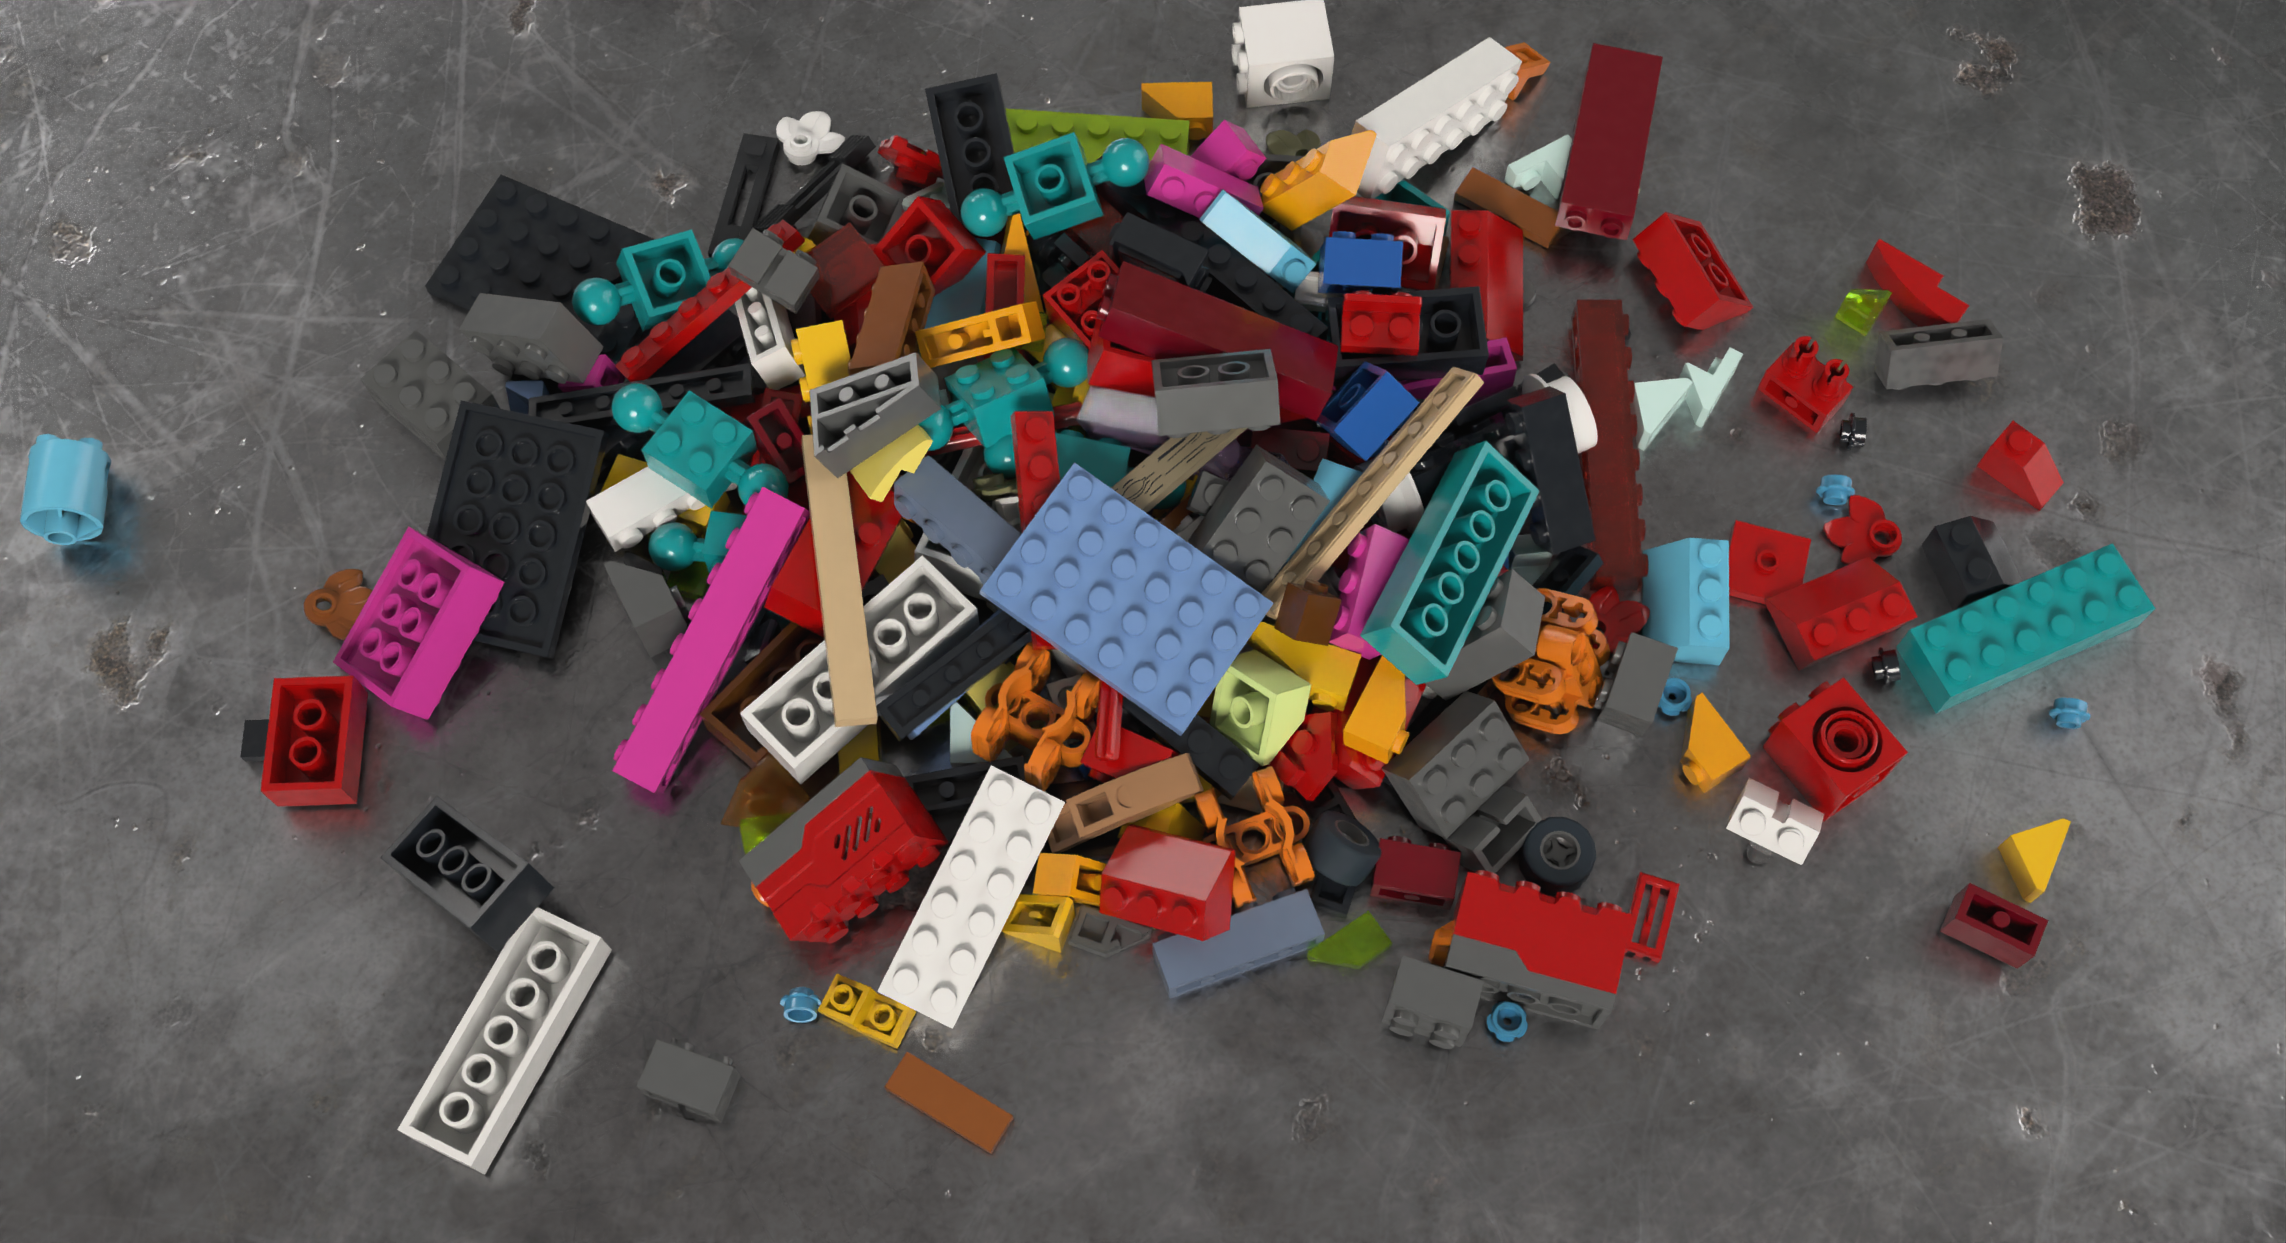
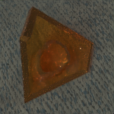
M769 752L740 779L720 824L773 832L810 801L811 798L793 776Z

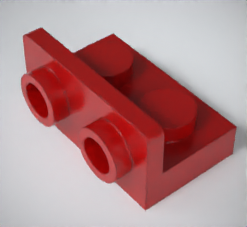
M1364 290L1344 294L1340 352L1418 356L1422 297L1412 296L1404 292L1392 295H1375Z

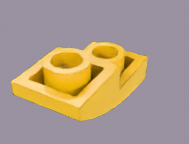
M840 974L835 975L818 1008L821 1014L898 1049L916 1013L914 1009L876 993L871 987Z

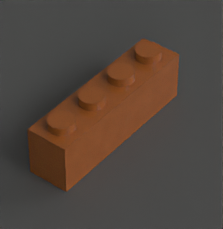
M923 261L880 267L876 283L872 286L869 306L864 311V322L861 332L856 337L854 355L848 363L849 376L906 355L918 353L919 346L915 331L925 329L935 293L934 286Z

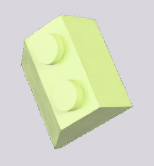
M1256 649L1238 654L1216 685L1209 724L1251 759L1262 766L1268 765L1304 721L1311 684Z

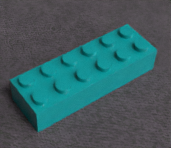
M1487 441L1455 452L1360 634L1365 641L1416 685L1448 677L1539 493V490Z
M2112 543L1909 629L1896 648L1937 714L2134 629L2156 608Z

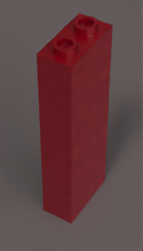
M1593 43L1586 68L1555 226L1573 231L1602 235L1608 238L1627 240L1636 210L1663 56Z
M1125 261L1122 262L1117 275L1109 274L1102 292L1104 297L1096 315V319L1102 320L1098 334L1099 337L1155 359L1271 349L1278 378L1279 407L1317 421L1332 394L1338 353L1337 345Z

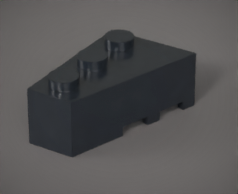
M1024 755L904 777L949 841L938 850L939 852L951 846L991 765L1025 782Z

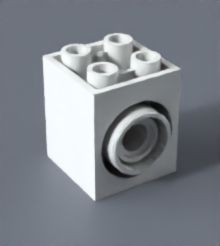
M1301 0L1239 7L1238 22L1232 23L1234 44H1232L1231 50L1233 65H1238L1239 73L1236 74L1238 94L1245 95L1246 107L1252 108L1330 99L1334 52L1324 0Z

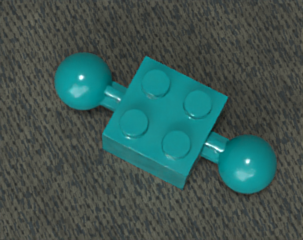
M1075 132L1004 157L1013 191L1002 195L987 188L972 191L962 203L961 219L964 226L971 233L981 237H989L997 234L1004 228L1008 216L1020 212L1024 226L1035 240L1101 217L1104 213L1095 185L1106 181L1121 187H1130L1138 184L1145 178L1149 170L1150 160L1148 152L1138 141L1130 138H1120L1106 147L1102 159L1088 164L1084 149Z
M692 229L623 248L616 262L623 282L613 285L608 280L597 277L582 281L573 293V309L576 315L585 323L599 326L611 322L618 315L621 306L632 303L642 331L652 329L675 314L683 301L694 297L705 288L712 276L728 268L744 240L738 238L724 240L715 248L712 257L706 259L703 258Z
M1061 338L1050 344L1044 353L1043 362L1034 366L1012 347L996 351L990 358L974 365H966L959 368L956 373L944 378L952 403L945 406L941 404L940 410L918 424L924 428L933 440L928 451L937 450L946 445L953 434L954 427L961 423L969 429L985 448L994 445L1000 438L1012 434L1011 415L1014 411H1053V416L1055 417L1046 385L1053 382L1058 386L1069 388L1083 383L1088 377L1087 360L1089 349L1079 340Z
M631 383L623 386L615 394L612 401V414L620 427L634 433L648 430L655 433L642 449L649 469L711 509L731 483L738 486L739 497L745 506L754 492L759 493L762 487L787 499L789 484L786 476L779 468L770 464L747 465L758 450L753 430L690 390L670 415L662 410V402L659 395L648 385Z
M1063 430L1061 433L1055 432L1060 481L1074 462L1110 488L1134 469V467L1127 466L1131 448L1122 446V442L1116 439L1101 438L1099 441L1084 438V435L1077 431ZM1012 434L1000 438L994 445L988 448L984 447V460L988 469L993 474L1003 473L1005 479L1016 478ZM1186 481L1153 508L1164 510L1178 504L1185 494Z
M711 511L705 539L697 538L693 530L685 524L678 522L665 523L656 528L652 533L648 545L649 554L657 566L667 571H680L689 567L694 561L706 563L710 573L716 563L722 564L729 551L726 548L727 540L736 527L741 528L747 515Z

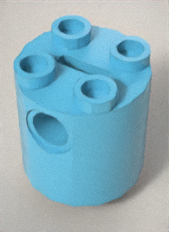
M51 434L39 435L36 438V444L31 446L28 455L29 465L20 515V523L26 530L34 535L43 537L50 543L58 545H70L76 541L93 539L102 533L108 493L107 479L111 459L108 453L102 450L103 443L94 438H81L78 441L60 439Z

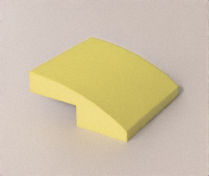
M916 425L851 469L850 472L870 499L883 502L901 470L915 473L933 440L924 428Z

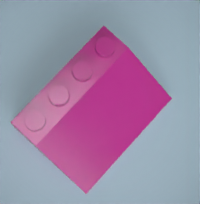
M408 526L333 663L350 676H354L363 686L391 707L428 720L435 707L439 704L452 676L458 670L461 660L472 640L477 636L480 626L491 606L496 602L505 582L484 568Z

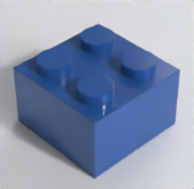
M1336 231L1333 232L1332 237L1325 238L1320 247L1318 293L1346 294L1364 290L1373 294L1395 293L1400 289L1403 241H1394V235L1371 234V239H1355L1356 233Z
M1364 361L1328 400L1316 422L1344 449L1367 461L1370 457L1373 458L1380 454L1388 443L1387 438L1396 428L1399 429L1406 423L1420 402L1388 371Z

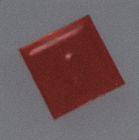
M850 222L807 252L808 255L816 260L815 266L818 267L820 278L810 294L829 319H831L872 290L873 284L876 283L880 267H884V264Z

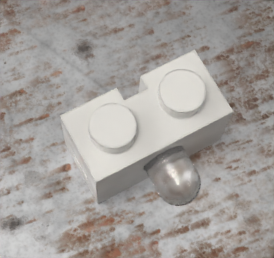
M1748 778L1731 810L1726 829L1750 840L1746 854L1748 859L1755 864L1767 862L1772 853L1775 852L1802 865L1820 833L1824 813L1795 799L1791 801L1790 805L1779 801L1780 792Z

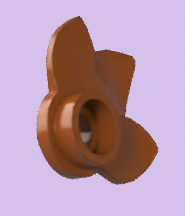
M345 569L329 576L322 589H317L306 597L304 613L307 619L315 625L326 626L334 638L345 641L373 591L367 587H361L363 571L359 569ZM324 601L332 605L328 610L317 608V605Z

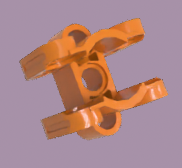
M1539 588L1537 590L1545 596V602L1551 603L1552 607L1549 612L1542 615L1535 655L1513 666L1520 669V671L1512 680L1502 681L1499 679L1500 674L1491 679L1497 689L1506 694V710L1514 722L1553 734H1565L1572 731L1578 724L1579 714L1577 705L1588 708L1594 707L1599 689L1603 685L1600 666L1609 659L1610 648L1604 634L1596 629L1598 618L1589 600L1550 589ZM1581 613H1584V615H1585V618H1578V617L1580 616ZM1570 617L1578 619L1576 622H1572ZM1593 644H1597L1598 649H1592ZM1519 699L1533 702V705L1526 711L1514 710V704ZM1562 709L1566 710L1567 714L1559 715L1557 719H1554L1551 712L1559 714Z
M1031 641L1019 655L1014 671L1003 683L995 684L987 691L985 696L986 707L980 713L973 726L971 740L973 753L988 762L995 761L998 758L1006 742L1010 739L1032 750L1029 762L1024 764L1025 782L1042 791H1046L1053 782L1060 765L1070 768L1083 765L1080 761L1091 740L1087 725L1096 714L1095 709L1098 705L1100 679L1089 671H1085L1072 691H1066V709L1039 696L1050 675V652L1048 650H1033ZM998 703L999 707L996 709L994 706ZM1034 720H1042L1047 725L1041 729H1034L1029 726V723ZM1073 738L1082 742L1076 748H1069L1063 744L1066 740Z
M1272 766L1253 772L1251 776L1252 785L1263 813L1227 826V818L1222 813L1214 788L1194 795L1195 804L1206 832L1215 831V833L1204 838L1202 842L1236 850L1232 901L1235 908L1242 907L1247 903L1256 902L1257 900L1244 868L1250 864L1279 854L1293 888L1313 881L1315 877L1307 852L1301 843L1309 831V817L1299 807L1282 806L1284 795ZM1290 815L1297 817L1302 823V831L1295 836ZM1248 830H1257L1264 836L1265 844L1258 850H1249L1242 843L1243 834Z

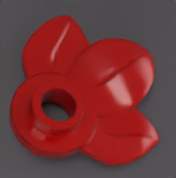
M1860 495L1850 496L1848 503L1849 516L1831 520L1823 526L1828 539L1836 546L1845 548L1841 556V562L1846 565L1866 557L1874 561L1878 556H1891L1899 549L1902 543V534L1899 527L1894 522L1885 518L1883 508L1875 501ZM1875 536H1884L1887 540V544H1882L1875 539Z
M1614 586L1603 587L1588 599L1593 605L1598 618L1597 627L1603 630L1611 654L1616 649L1618 641L1626 642L1631 632L1638 633L1645 626L1650 615L1649 608L1642 603L1630 600L1620 602ZM1593 644L1592 649H1598L1597 644Z

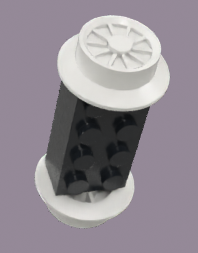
M1536 374L1525 376L1522 383V395L1548 386L1566 393L1578 454L1595 447L1598 438L1596 423L1591 408L1578 385L1567 376L1550 383H1546ZM1508 405L1501 408L1502 412L1490 417L1482 416L1467 423V427L1456 432H1442L1370 518L1373 525L1377 524L1394 533L1406 529L1410 534H1413L1455 452L1483 441H1487L1518 470L1514 461V451L1517 450L1515 438L1509 432L1506 424V414L1509 413ZM1375 458L1355 466L1354 469L1364 473Z

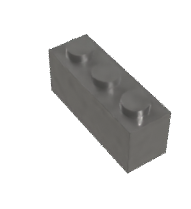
M1990 319L1881 331L1878 335L1874 370L1886 389L1896 390L1906 389L1910 386L1942 385L1945 382L1978 381L1982 378L1997 377L2003 336Z

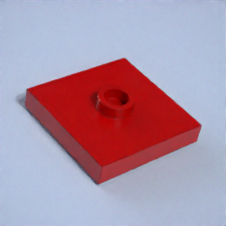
M1735 520L1729 540V596L1765 604L1764 601L1766 599L1802 585L1811 539Z

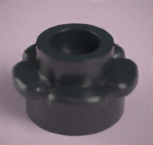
M1851 413L1849 420L1841 421L1839 441L1846 442L1848 450H1851L1852 447H1864L1867 418L1855 417V413Z
M1880 647L1878 649L1879 656L1871 657L1875 680L1883 679L1885 685H1889L1891 681L1901 680L1896 650L1883 651V648Z

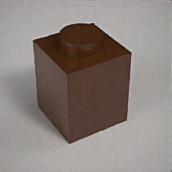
M1305 579L1304 585L1288 582L1274 629L1296 641L1328 646L1342 599L1328 593L1329 586L1318 581Z

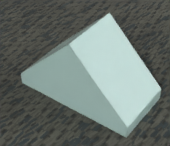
M1688 378L1634 383L1628 398V405L1638 448L1644 451L1684 402L1693 381Z
M957 702L950 707L951 766L955 768L988 762L973 753L971 732L976 720ZM1003 749L996 760L1012 758V756Z

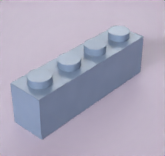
M929 455L921 461L914 474L906 472L894 482V505L900 515L905 519H912L916 522L930 541L944 546L958 565L963 568H970L979 577L983 586L1021 535L1018 530Z
M1294 888L1286 889L1275 894L1272 897L1273 901L1259 906L1257 902L1244 904L1242 907L1236 908L1234 910L1235 914L1231 915L1230 930L1205 941L1171 932L1159 935L1158 941L1152 943V951L1169 999L1322 945L1325 933L1308 890L1304 889L1296 892Z

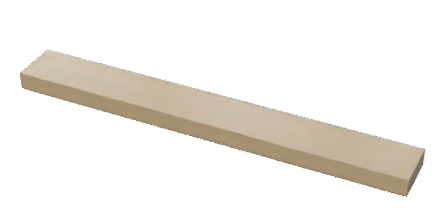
M1452 367L1261 593L1274 603L1267 612V616L1277 620L1288 582L1304 585L1305 579L1318 581L1484 384L1478 374Z
M802 435V451L835 727L876 724L877 710L847 473L839 478L834 476L814 457L813 435Z

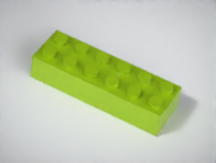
M1006 108L1015 153L1075 132L1084 149L1088 164L1100 158L1106 147L1120 138H1130L1141 143L1147 150L1150 161L1160 144L1185 155H1188L1189 120Z

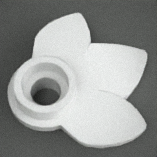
M822 111L806 113L801 117L800 121L791 117H783L778 122L776 128L777 138L783 142L785 155L795 165H808L816 159L817 154L833 153L845 141V137L841 134L830 132L831 118Z

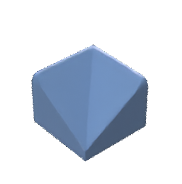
M542 380L508 381L505 386L510 411L528 414L529 398L550 395Z

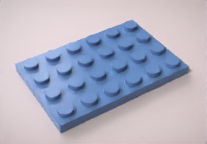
M1075 462L979 593L1180 736L1189 726L1274 604Z

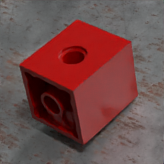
M1103 250L1042 295L1050 325L1053 324L1067 338L1079 340L1088 349L1092 339L1098 307L1101 299L1104 297L1102 292L1110 273L1117 275L1119 271L1118 266Z
M1844 677L1833 685H1830L1828 681L1820 684L1808 695L1810 699L1801 707L1795 702L1777 716L1779 721L1768 729L1770 737L1763 745V749L1813 809L1824 813V822L1886 779L1908 754V751Z

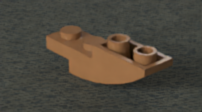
M1190 753L1152 764L1067 799V803L1064 804L1047 838L1052 853L1060 854L1128 822L1135 823L1203 792L1204 790Z

